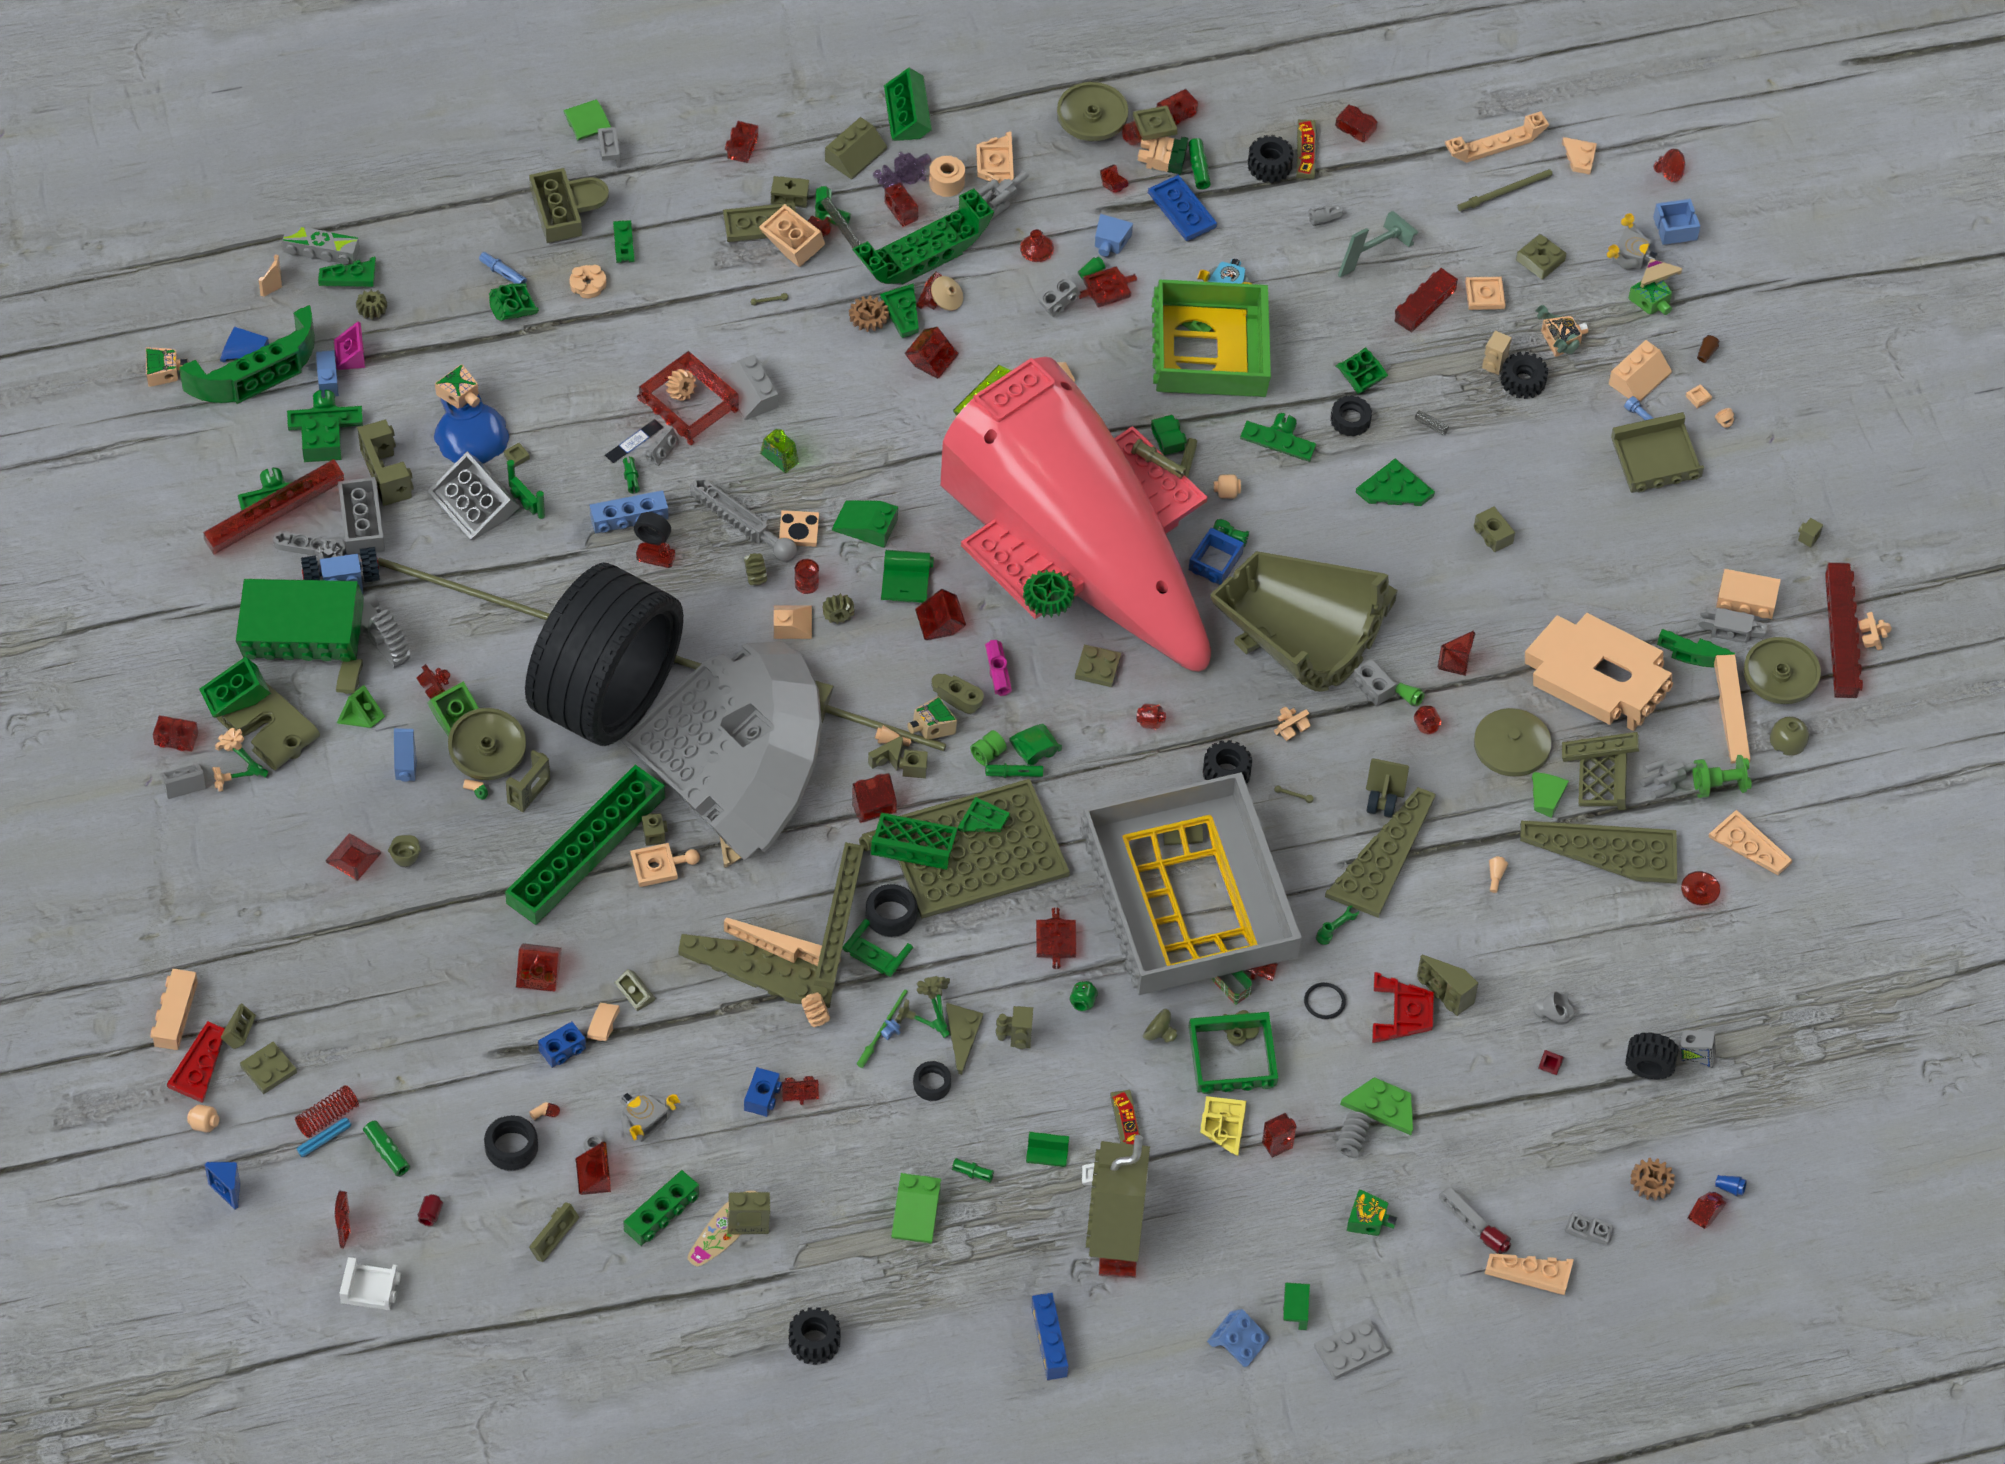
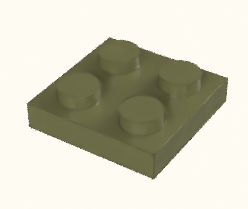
M1167 105L1133 112V119L1143 141L1177 135V127Z
M1084 644L1075 679L1112 687L1121 653Z
M274 1041L240 1062L241 1068L263 1094L297 1073L294 1065Z

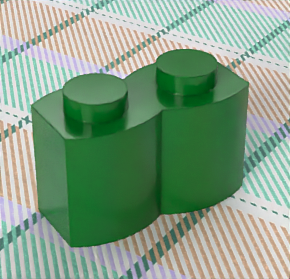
M1171 414L1151 420L1152 433L1164 456L1185 449L1187 439L1185 434L1180 431L1178 419H1175Z

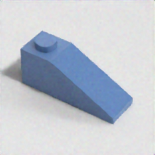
M335 351L316 352L318 384L322 398H325V390H330L335 396H339Z
M394 728L395 779L404 782L415 781L417 756L414 729Z

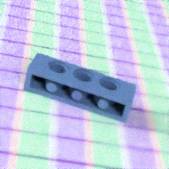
M663 490L589 505L590 517L595 533H605L610 530L634 526L638 517L644 512H653L668 519V506Z

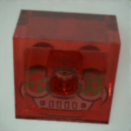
M522 943L518 954L516 987L555 992L562 948Z

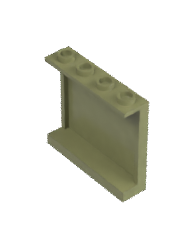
M1684 412L1613 427L1611 439L1631 493L1643 492L1650 488H1661L1668 484H1679L1682 481L1696 480L1702 477L1704 466L1699 465L1685 427L1686 417Z

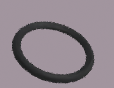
M1321 982L1312 985L1306 991L1304 1004L1308 1012L1313 1016L1321 1019H1331L1342 1013L1346 1005V998L1338 986ZM1326 986L1335 989L1342 999L1340 1009L1331 1015H1321L1314 1012L1309 1006L1308 997L1315 988Z

